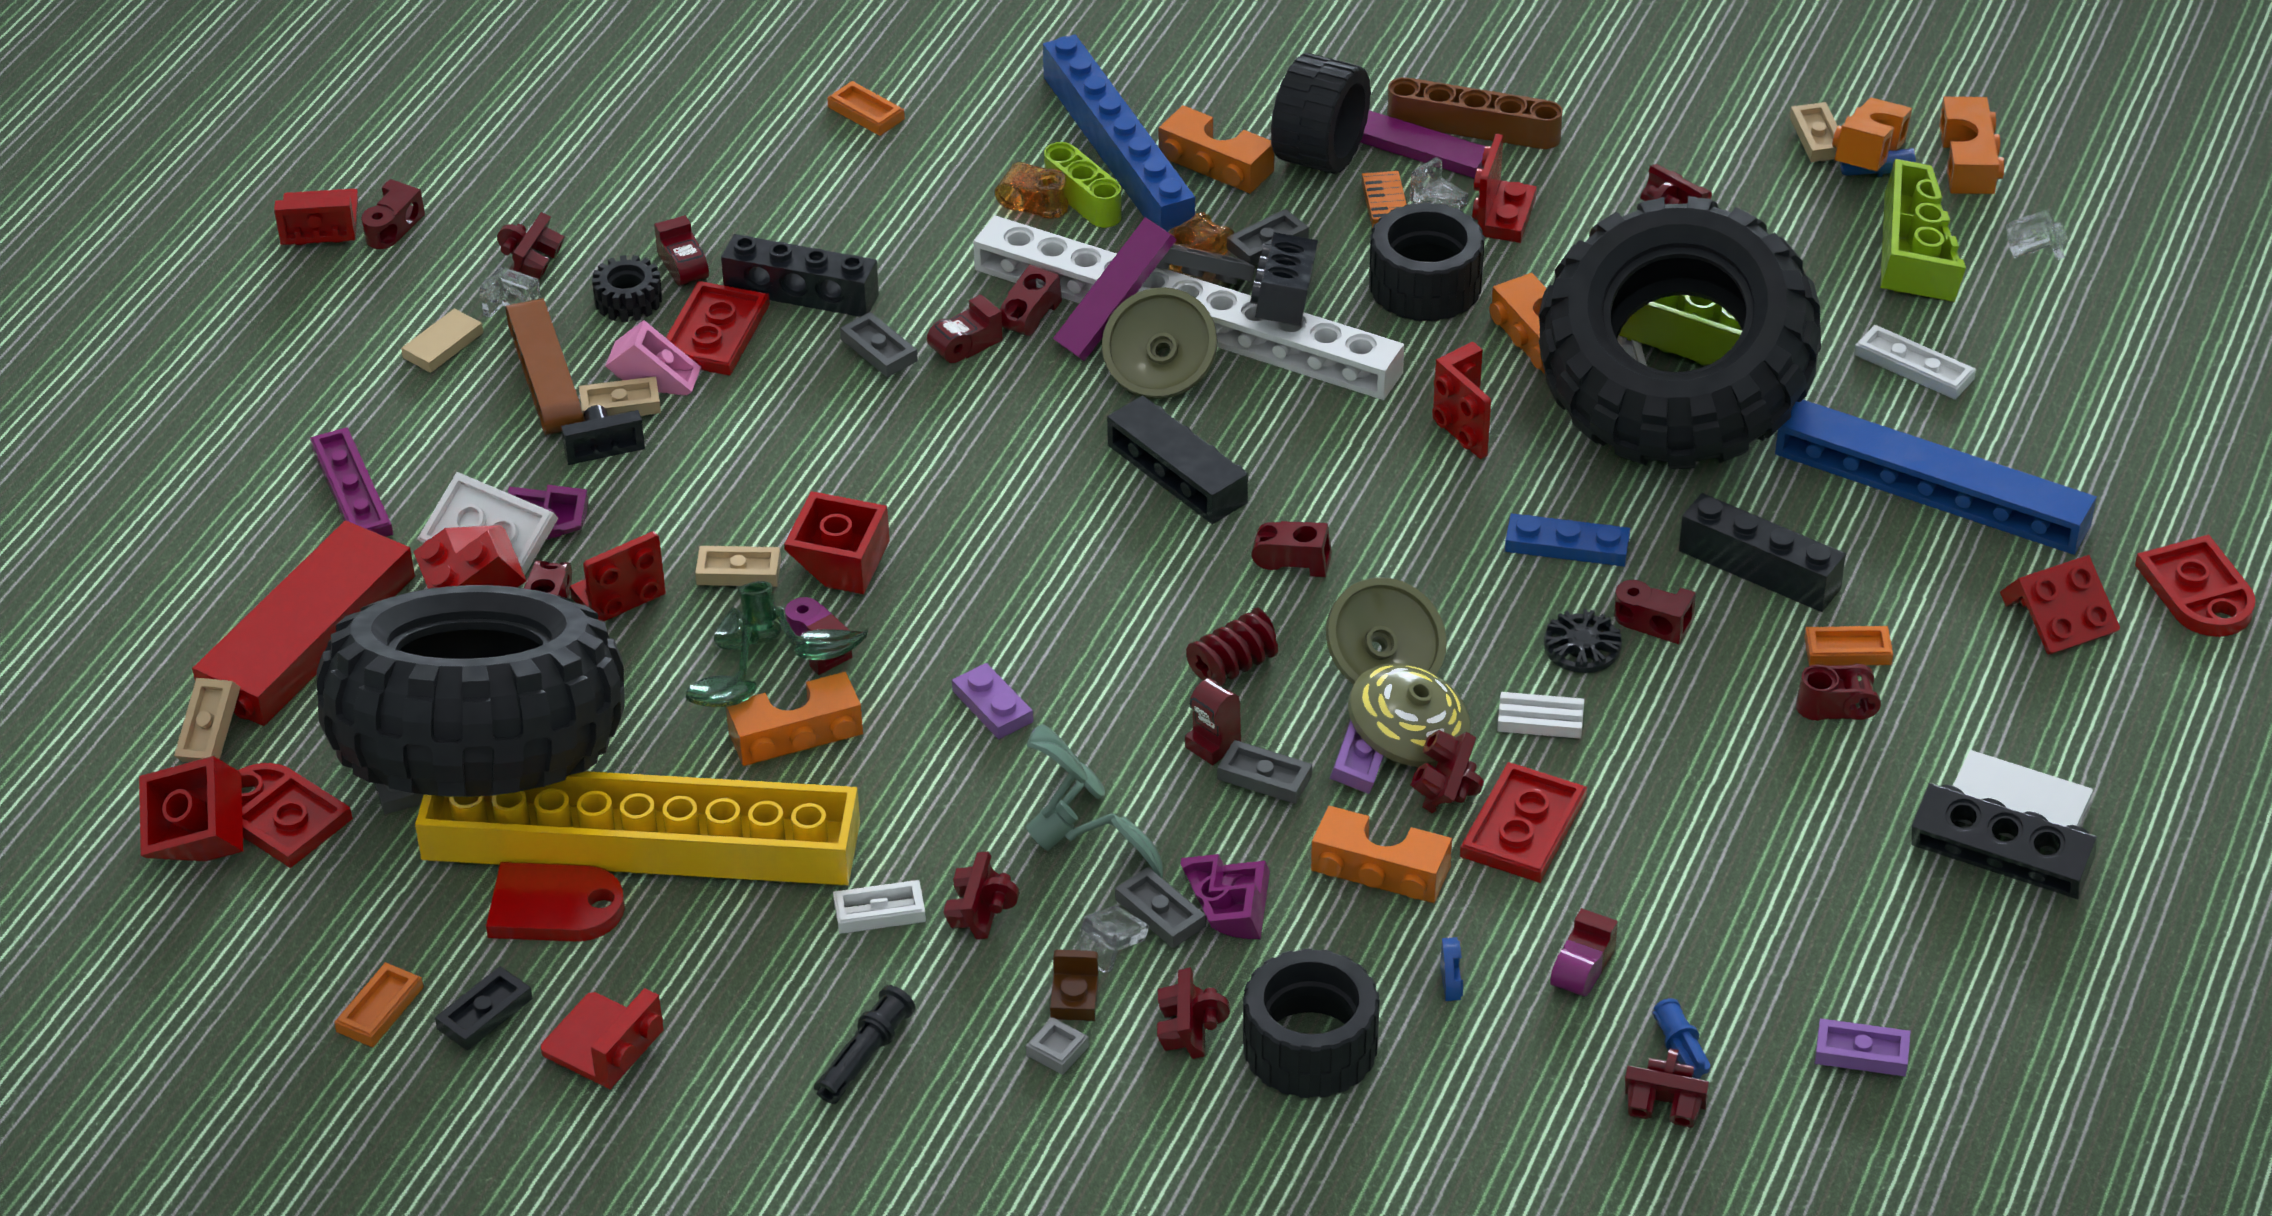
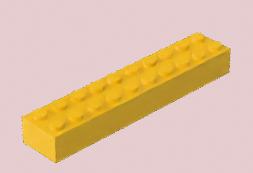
M584 771L566 777V780L516 793L477 797H446L424 794L415 828L421 860L495 865H500V862L587 865L613 872L849 886L860 826L857 787Z

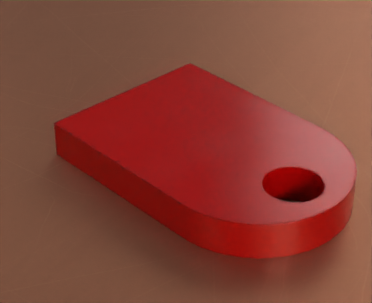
M2209 534L2137 553L2135 566L2176 620L2187 629L2206 636L2222 637L2242 631L2251 622L2255 608L2254 592ZM2215 613H2224L2231 618H2221L2215 615Z
M259 763L238 770L241 772L242 788H256L249 793H242L243 838L289 868H292L353 819L351 807L286 766L275 763Z
M500 862L486 923L487 937L571 942L599 938L615 928L624 914L625 903L622 886L612 873L595 866ZM602 900L612 902L604 908L592 906L594 903Z

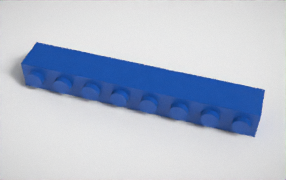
M1076 34L1043 43L1044 79L1143 217L1148 218L1166 230L1174 238L1195 232V196Z
M1806 400L1795 402L1791 410V418L1777 432L1775 455L2073 555L2077 552L2092 524L2097 496Z

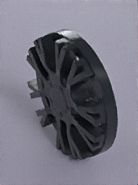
M1583 609V614L1570 615L1568 611H1565L1564 615L1562 613L1558 615L1557 620L1552 619L1548 623L1544 636V649L1550 660L1561 668L1579 673L1597 672L1611 666L1618 659L1622 646L1621 631L1611 624L1610 617L1605 618V614H1601L1598 617L1594 615L1595 611L1587 612V609ZM1554 634L1560 635V637H1552V636H1553ZM1598 650H1603L1611 654L1607 657H1604ZM1570 654L1576 657L1577 660L1573 662L1565 659V657ZM1587 658H1592L1593 662L1588 663Z

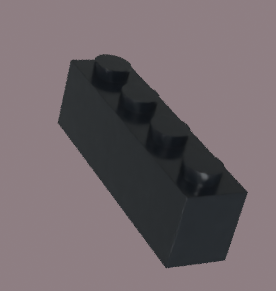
M1143 395L1107 416L1108 446L1212 525L1248 503V473L1240 465L1234 464L1222 455L1213 445L1207 444L1195 435L1189 427L1179 423L1168 415L1162 407L1156 406Z
M1701 493L1682 515L1679 551L1820 612L1825 610L1841 590L1846 557L1844 552L1704 493Z

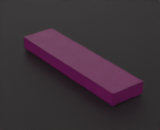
M1369 110L1367 124L1360 143L1475 178L1477 168L1483 169L1482 157L1485 146Z
M1145 217L1053 339L1082 361H1085L1103 338L1105 326L1114 310L1123 301L1138 292L1175 243L1176 239L1166 230Z
M348 427L310 437L312 450L343 520L385 537L393 535L392 524Z

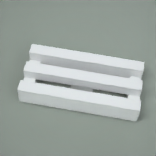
M1501 692L1497 732L1581 739L1584 699Z
M919 880L833 892L839 934L926 922Z

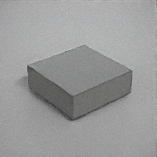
M1052 1017L1026 1045V1056L1063 1075L1089 1047V1036Z

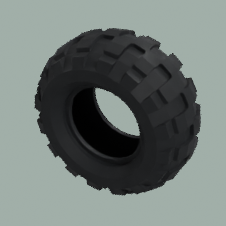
M1688 196L1687 204H1665L1663 197L1640 202L1637 206V211L1625 216L1615 212L1600 221L1589 231V239L1585 242L1579 240L1576 245L1573 244L1556 267L1554 283L1545 290L1539 312V347L1546 382L1557 405L1569 412L1572 424L1596 444L1599 443L1604 446L1608 443L1612 445L1615 454L1619 457L1643 465H1647L1649 460L1668 462L1669 469L1696 468V462L1717 458L1719 463L1746 453L1749 450V443L1757 438L1762 442L1766 438L1768 439L1791 418V410L1795 402H1801L1807 396L1816 375L1817 358L1821 350L1820 304L1814 282L1804 273L1801 258L1784 238L1778 237L1775 232L1769 235L1767 233V225L1763 221L1737 207L1732 212L1719 209L1716 201H1713V199ZM1679 295L1701 297L1722 306L1735 318L1742 329V333L1735 345L1722 358L1700 369L1686 372H1668L1648 367L1631 357L1617 341L1625 323L1640 308L1658 299Z
M465 585L430 588L390 597L361 607V611L345 616L336 625V632L331 634V640L328 641L326 650L323 651L317 668L318 718L326 739L332 749L336 750V756L342 766L353 768V775L368 782L389 786V789L409 793L446 797H477L516 793L564 781L569 775L586 771L597 763L599 755L606 753L609 737H614L625 707L624 666L615 640L609 637L605 622L598 620V613L585 605L570 602L568 598L536 590L507 586Z

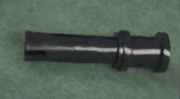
M885 985L880 990L879 1000L870 1011H865L859 1017L858 1030L855 1032V1035L844 1046L826 1072L814 1084V1090H818L816 1094L822 1100L836 1104L880 1046L890 1044L895 1038V1029L903 1019L913 1015L916 1006L912 998L905 991L893 985Z

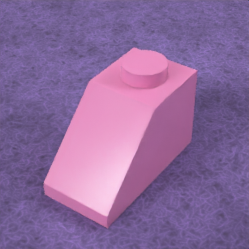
M645 320L615 341L605 365L621 380L656 376L659 393L688 395L692 392L701 366Z

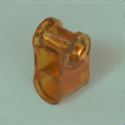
M1016 162L1012 164L995 188L994 194L997 201L1009 210L1023 211L1052 219L1064 215L1069 208L1068 200L1064 197L1063 193L1066 178L1061 171L1056 169H1046L1029 165L1025 162Z
M1200 212L1183 224L1170 229L1168 233L1176 239L1175 245L1225 255L1229 251L1227 250V237L1233 235L1234 231L1227 226L1220 227L1212 222L1208 214ZM1170 264L1168 270L1189 275L1181 271L1182 266Z

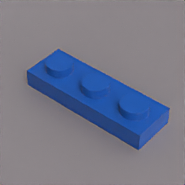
M1511 513L1505 540V552L1625 567L1631 528Z

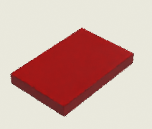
M698 281L666 338L701 366L700 370L731 376L770 305L769 294Z
M1508 762L1461 844L1460 857L1541 883L1587 798L1588 787Z

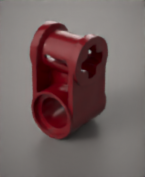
M1863 664L1844 666L1811 665L1802 672L1796 709L1803 717L1816 721L1824 719H1868L1874 716L1881 707L1880 697L1874 692L1872 686L1874 683V673L1870 667ZM1859 702L1860 708L1856 707V703Z

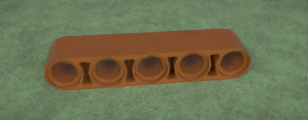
M1407 77L1396 78L1388 84L1387 116L1441 133L1493 141L1495 134L1503 135V143L1538 149H1551L1558 146L1561 142L1563 109L1556 102Z
M544 298L506 305L505 310L511 337L544 434L549 435L562 432L561 426L583 422L580 402Z

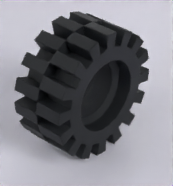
M622 255L620 256V261L610 258L608 259V266L601 263L598 266V271L594 270L592 285L595 307L597 310H600L601 315L606 316L609 314V319L614 321L618 316H621V322H628V317L633 316L634 320L637 321L641 320L642 313L648 317L652 315V309L657 311L660 307L659 302H662L663 299L660 271H658L655 263L651 265L649 259L644 258L640 262L639 256L633 255L632 260H627V256Z

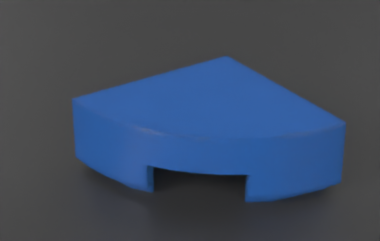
M1457 937L1442 938L1440 970L1445 1001L1461 1000L1463 996V980H1461L1459 962L1462 956L1460 941H1458Z

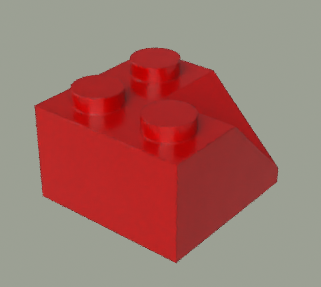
M811 491L784 543V550L825 587L864 594L890 542L887 506Z
M501 525L444 528L413 551L428 589L465 585L519 587L527 581L507 532Z
M215 756L139 776L140 849L142 857L210 861L244 852L240 771Z

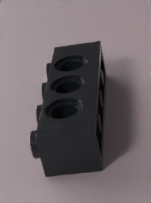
M1274 232L1271 244H1263L1250 303L1257 304L1255 318L1301 326L1318 240Z
M737 234L732 236L721 256L724 286L769 294L770 301L861 317L871 311L879 296L876 259Z
M1929 783L1912 824V846L2074 899H2079L2096 854L2097 836L2090 835L2082 827L2076 825L2062 826L2048 821L2043 815L2036 812L2027 811L2022 813L2006 808L2003 803L1992 798L1978 799L1964 794L1962 790L1952 785L1938 786ZM1958 820H1968L1973 825L1968 828H1960L1953 823ZM2001 833H2008L2015 838L2004 842L1996 839L1995 836ZM2051 847L2057 852L2052 855H2043L2037 849Z

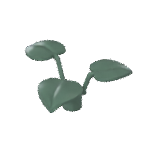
M1044 724L1038 725L1031 732L1027 747L1045 753L1064 768L1068 774L1048 805L1026 825V829L1032 838L1042 848L1049 851L1065 836L1069 841H1072L1080 834L1105 824H1111L1142 854L1152 870L1163 878L1162 860L1156 847L1125 816L1120 818L1116 814L1111 813L1074 828L1073 823L1078 818L1068 804L1084 786L1095 798L1101 799L1105 795L1104 786L1095 773L1084 763L1080 762L1078 757L1052 729ZM1076 779L1075 785L1061 800V798L1063 797V795L1065 794L1073 780Z

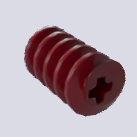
M1259 607L1254 608L1251 613L1241 615L1238 620L1228 622L1225 627L1215 629L1212 634L1202 636L1199 641L1189 643L1186 648V657L1192 671L1202 680L1212 678L1219 686L1225 684L1226 677L1235 679L1239 675V670L1248 672L1252 668V663L1260 665L1264 663L1265 656L1272 658L1278 654L1274 626L1267 614Z

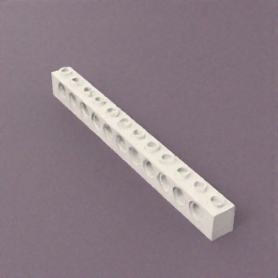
M995 215L973 241L974 267L976 271L1016 283L1030 264L1059 274L1062 298L1077 303L1082 301L1117 255V253ZM1155 268L1138 290V292L1151 288L1167 287L1182 290L1194 296L1206 307L1214 321L1217 331L1218 348L1362 394L1385 400L1403 374L1404 343L1305 312L1303 313L1301 326L1255 318L1257 304L1250 303L1251 295L1166 269ZM1036 279V286L1042 288L1045 282Z

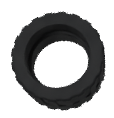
M1304 53L1293 61L1281 82L1272 113L1271 145L1278 159L1332 174L1340 173L1349 165L1362 140L1370 109L1371 87L1365 68L1311 53Z
M1412 203L1404 207H1397L1388 214H1384L1379 218L1378 223L1374 224L1372 234L1370 235L1369 289L1370 293L1373 294L1374 300L1381 304L1388 312H1392L1402 318L1413 319L1414 321H1439L1440 319H1449L1459 313H1464L1471 305L1477 302L1482 290L1485 243L1484 236L1482 235L1483 230L1470 215H1466L1457 208L1448 207V205L1440 203Z
M1311 948L1293 952L1288 951L1265 961L1264 965L1252 973L1250 981L1245 986L1243 998V1053L1253 1074L1258 1076L1268 1087H1273L1283 1094H1292L1300 1098L1329 1097L1331 1094L1347 1091L1354 1084L1361 1082L1365 1078V1074L1371 1071L1378 1050L1380 1000L1373 978L1369 977L1367 970L1360 964L1354 963L1351 958L1324 949L1312 950ZM1315 1012L1332 1016L1340 1020L1344 1025L1326 1033L1304 1034L1289 1030L1277 1022L1293 1014Z

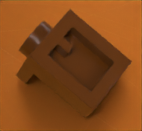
M1055 950L1053 955L1054 975L1050 1004L1051 1018L1095 1021L1099 984L1098 953L1096 951Z

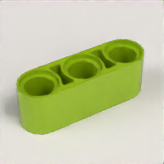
M1055 142L1048 145L1044 150L1046 186L1093 225L1109 228L1120 223L1122 219L1121 185L1118 181L1075 146L1066 142Z

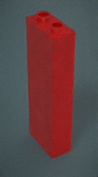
M345 520L192 668L195 681L196 678L235 682L240 686V691L233 713L241 719H248L265 726L317 675L323 651L326 650L328 641L331 640V634L336 632V625L345 616L361 611V607L396 596L415 577L410 547Z

